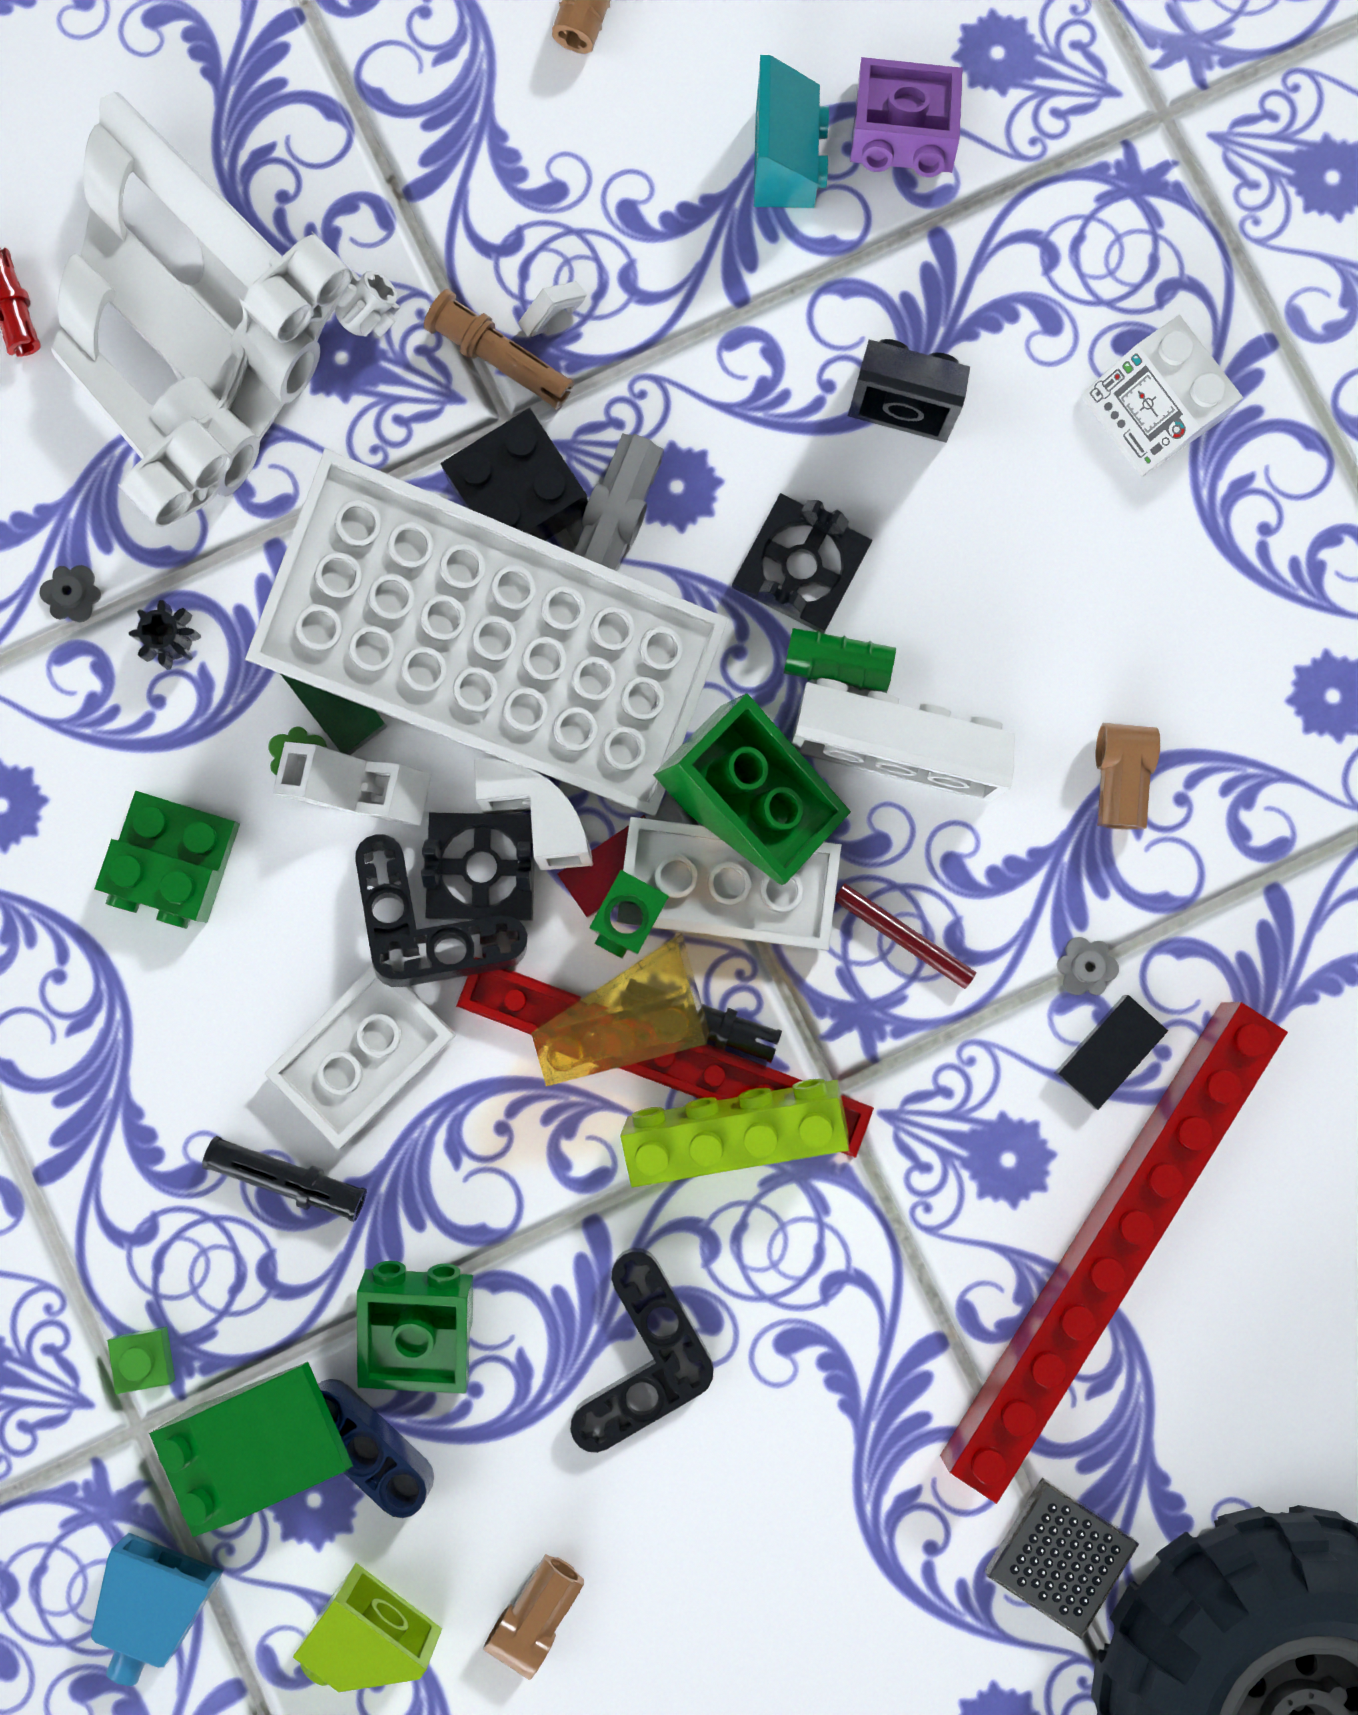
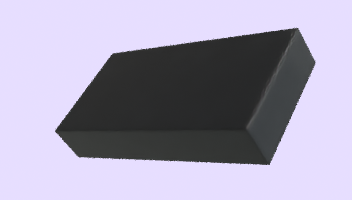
M1123 995L1054 1074L1093 1109L1099 1110L1164 1037L1168 1030L1131 996Z

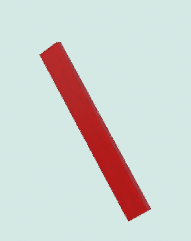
M510 969L468 975L456 1007L699 1099L709 1097L716 1098L717 1100L738 1097L741 1093L752 1089L768 1088L774 1091L791 1088L794 1084L804 1081ZM841 1095L849 1143V1151L841 1153L856 1158L874 1107Z

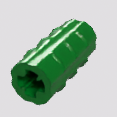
M792 628L783 674L804 677L808 681L820 678L842 682L850 687H856L860 691L866 689L887 693L893 672L896 647L875 644L871 640L865 642L849 639L845 635L839 637L823 634L819 630L813 632Z

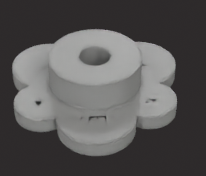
M1083 937L1072 938L1066 945V956L1060 957L1056 964L1058 971L1065 974L1063 979L1064 988L1072 995H1082L1087 991L1092 995H1100L1106 989V982L1115 979L1119 973L1118 962L1113 957L1107 956L1109 952L1107 944L1103 941L1090 943ZM1087 962L1092 965V969L1089 972L1085 969Z

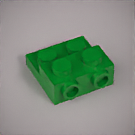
M135 790L119 839L111 838L94 890L107 893L108 896L105 904L122 910L137 913L140 904L158 909L156 920L187 929L190 920L208 923L241 823Z
M383 1261L376 1264L373 1269H365L357 1289V1388L466 1394L469 1383L470 1331L473 1323V1275L460 1274V1269L457 1266L446 1263L434 1265L427 1272L406 1271V1266L398 1261Z

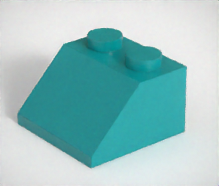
M760 55L755 113L753 207L814 208L817 188L827 187L828 155H819V139H827L829 106H820V84L772 55Z

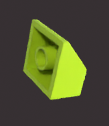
M355 1563L314 1620L293 1658L301 1663L300 1666L303 1673L311 1681L321 1686L329 1685L338 1693L420 1680L426 1672L443 1628L358 1563Z

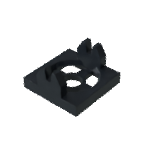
M780 493L736 575L732 588L815 631L819 630L825 634L873 540L849 528V520L841 511L836 509L833 512H829L824 509L823 502L819 500H807L805 505ZM790 527H812L804 544L794 545L788 549L773 541L777 534ZM826 535L833 540L840 553V574L822 565V558L818 551ZM796 552L809 553L816 561V572L807 579L793 577L787 569L789 557ZM764 556L781 564V572L785 578L782 586L776 581L766 579L763 566ZM814 582L830 589L826 595L814 601H806L797 592L799 587L809 586Z
M429 812L428 839H425L422 847L424 868L421 870L423 887L426 888L425 918L475 920L508 915L519 921H533L535 859L531 815ZM474 829V848L467 851L462 859L442 858L445 850L455 837L466 830ZM491 829L498 830L512 841L517 849V860L501 859L498 853L491 849ZM484 852L494 857L497 864L496 873L487 882H475L468 875L467 864L473 855ZM442 875H462L465 881L473 886L472 905L465 904L453 896L444 883ZM501 876H516V886L511 893L496 904L489 905V888L496 884Z

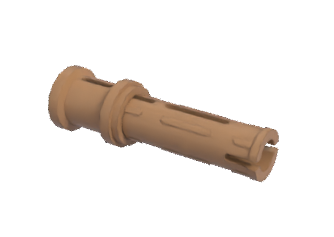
M445 289L437 296L426 314L424 320L425 330L431 334L439 332L460 346V353L465 357H472L473 359L480 357L499 371L541 397V399L552 405L556 410L564 404L571 393L567 388L570 390L573 388L574 380L567 378L517 343L505 337L495 329V323L492 322L493 319L485 313L477 315L456 301V294L451 290Z

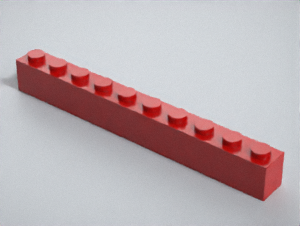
M1242 1002L1220 1003L940 1454L950 1474L997 1504L1288 1031Z

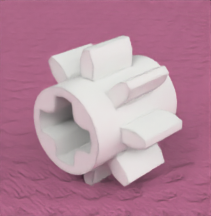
M366 270L359 277L352 271L350 285L336 306L335 313L341 325L352 334L366 337L374 330L381 337L396 322L393 315L400 307L395 303L397 301L396 290L385 276L375 271Z

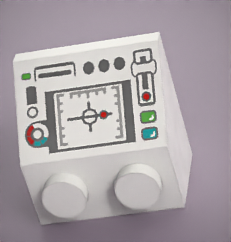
M1180 314L1135 345L1081 394V398L1141 477L1221 422L1243 399L1242 395Z

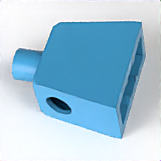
M132 1533L125 1535L110 1550L91 1632V1638L95 1643L114 1650L106 1676L117 1684L133 1686L138 1683L145 1663L157 1668H164L182 1644L219 1582L224 1570Z

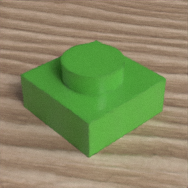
M167 1326L117 1335L107 1340L115 1395L165 1386L175 1381Z

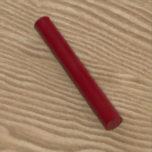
M846 883L841 886L835 895L836 903L964 990L974 979L976 971Z

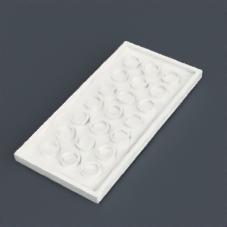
M325 448L245 660L501 759L532 769L647 815L656 816L665 788L653 774L683 744L728 618Z

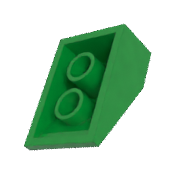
M748 693L721 705L653 774L691 817L780 885L786 884L851 813L850 809Z
M309 1362L196 1405L149 1433L192 1537L230 1525L343 1473L353 1466Z

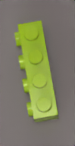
M808 1079L794 1084L791 1088L774 1091L768 1088L752 1089L741 1093L738 1097L717 1100L712 1097L701 1098L688 1102L683 1107L666 1110L662 1107L641 1109L634 1112L631 1116H627L620 1134L631 1188L849 1151L848 1128L838 1079L831 1081Z

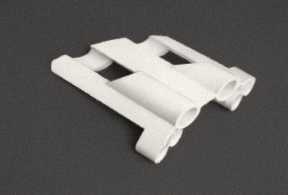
M113 91L100 98L99 123L94 125L90 132L85 148L83 184L85 197L90 209L81 256L77 253L69 256L61 276L58 295L60 328L53 342L52 352L58 362L142 458L125 476L122 486L120 484L118 486L157 527H164L201 509L217 494L223 497L233 494L246 480L256 462L260 440L275 420L283 405L295 400L310 382L320 357V345L317 341L325 323L350 285L352 271L314 232H312L313 235L298 241L289 251L281 256L120 92ZM132 172L196 236L203 257L202 276L197 283L187 285L179 282L126 228L123 219V196L127 179ZM108 302L170 364L178 379V382L163 393L154 407L99 352V322L102 311Z

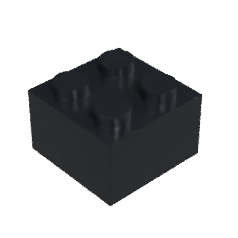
M530 407L440 463L450 486L464 507L544 541L583 518L588 503L587 494Z

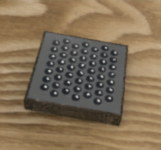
M1042 1477L984 1571L987 1577L1082 1639L1139 1546V1542L1133 1536Z

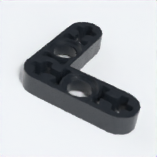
M375 834L366 837L359 844L356 850L355 862L371 959L376 977L383 984L390 987H406L508 969L517 965L524 958L527 951V931L518 919L508 915L416 929L404 854L400 844L393 837L385 834ZM384 851L385 857L391 859L386 864L389 884L379 885L374 863H367L373 861V852ZM384 898H394L403 904V914L394 922H381L373 915L376 903ZM499 931H506L509 939H518V941L511 943V952L501 953L498 945L482 947V959H474V941L471 935L480 934V945L496 941V933ZM445 939H456L464 944L466 954L461 961L455 964H445L435 955L437 945ZM426 943V956L430 968L421 969V958L405 961L403 965L404 970L400 972H393L391 964H382V962L390 959V951L394 949H400L403 957L419 956L417 944Z
M631 1248L622 1252L613 1265L611 1280L615 1291L650 1351L653 1360L589 1396L577 1405L572 1415L570 1432L573 1441L579 1448L587 1452L598 1453L609 1449L698 1397L709 1388L713 1380L714 1367L709 1351L659 1262L651 1252L643 1248ZM631 1260L638 1267L647 1264L650 1268V1271L645 1274V1282L651 1294L659 1286L665 1292L663 1295L650 1298L640 1309H637L633 1302L643 1298L638 1285L634 1281L625 1284L622 1280V1277L627 1273L626 1263ZM658 1307H667L674 1311L678 1318V1326L671 1335L657 1336L650 1331L647 1325V1317L652 1310ZM686 1334L689 1335L691 1342L683 1343L682 1349L688 1360L692 1363L701 1360L704 1364L698 1369L699 1380L693 1383L687 1376L678 1379L675 1375L680 1370V1361L674 1350H671L667 1356H663L661 1349L675 1346ZM639 1382L652 1385L658 1394L656 1405L645 1412L633 1409L627 1400L629 1388ZM616 1396L620 1412L629 1422L621 1425L618 1414L605 1423L604 1436L598 1437L594 1431H589L585 1434L582 1428L586 1424V1413L592 1411L596 1418L603 1417L613 1410V1404L608 1399Z

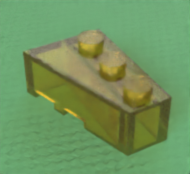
M679 931L541 1023L531 1033L546 1086L698 1047L707 1043L710 1031L682 931Z

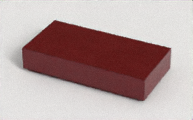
M629 825L591 850L593 866L565 868L557 873L587 918L599 911L620 870L624 869Z

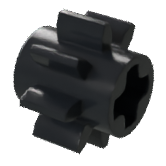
M159 600L157 610L145 612L139 609L137 611L141 619L137 629L129 631V636L144 644L137 654L140 658L149 662L158 654L159 664L167 670H171L174 659L181 657L190 661L193 659L189 650L192 641L201 639V634L192 628L186 627L192 619L193 615L181 608L172 616L171 606L164 600ZM168 626L173 629L172 634H167ZM164 635L163 644L157 641L158 636Z

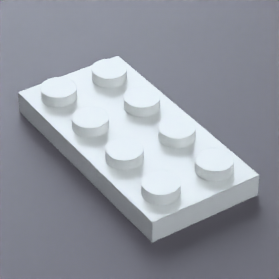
M630 817L623 871L669 895L652 928L827 951L830 945L842 844L823 842L786 884L780 885L704 826ZM632 903L619 904L616 923L641 926L643 917L640 909Z

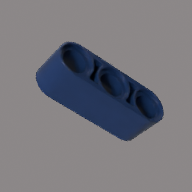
M328 1379L318 1383L323 1397L332 1401L337 1407L338 1418L334 1422L353 1464L350 1469L343 1473L384 1512L392 1517L406 1518L418 1512L434 1483L433 1468L428 1460L349 1385L337 1379ZM359 1436L371 1438L378 1447V1456L374 1458L361 1456L355 1449L354 1438ZM400 1474L411 1476L417 1482L419 1492L411 1496L403 1495L394 1485V1476Z

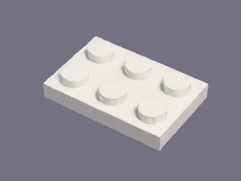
M372 966L263 1074L337 1150H340L456 1034L409 986L390 987L383 984L376 977Z

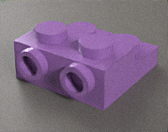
M861 57L850 162L862 163L866 169L873 172H882L893 166L912 168L922 177H934L941 172L952 173L960 140L963 68Z

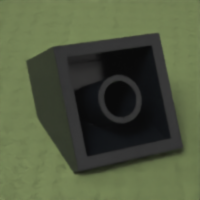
M869 339L848 417L947 443L964 405L970 366L959 364V361L949 354L936 352L926 355L911 351L907 345L897 340L882 339L878 342Z

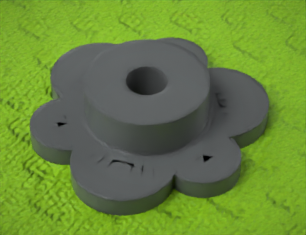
M84 565L75 566L71 570L65 566L55 568L52 573L53 579L45 581L39 590L42 601L50 605V614L58 620H63L67 617L75 622L88 620L93 611L91 604L97 603L101 598L100 589L94 585L95 575L93 571ZM72 589L71 594L67 595V592Z

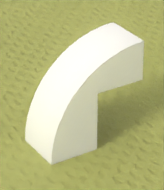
M285 742L273 793L337 810L420 826L432 774L401 764L366 761L319 745Z
M489 758L474 759L476 801L484 814L531 810L533 853L540 870L593 866L589 842L578 814L557 786L540 773L510 761Z

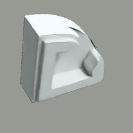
M578 281L542 288L518 324L527 337L544 333L550 329L547 322L564 308L571 315L584 302L587 294Z

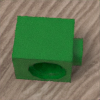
M620 870L589 927L591 931L599 934L594 944L621 959L624 958L627 950L638 955L669 895ZM621 903H632L642 913V924L632 933H621L611 924V913Z

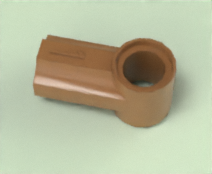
M1112 723L1101 724L1095 749L1096 767L1101 770L1097 826L1121 830H1143L1147 828L1150 775L1155 772L1160 754V732L1157 727Z
M545 1554L514 1605L509 1603L500 1615L484 1644L483 1650L530 1681L549 1653L556 1637L554 1632L584 1586V1578L575 1571L573 1566L564 1560Z

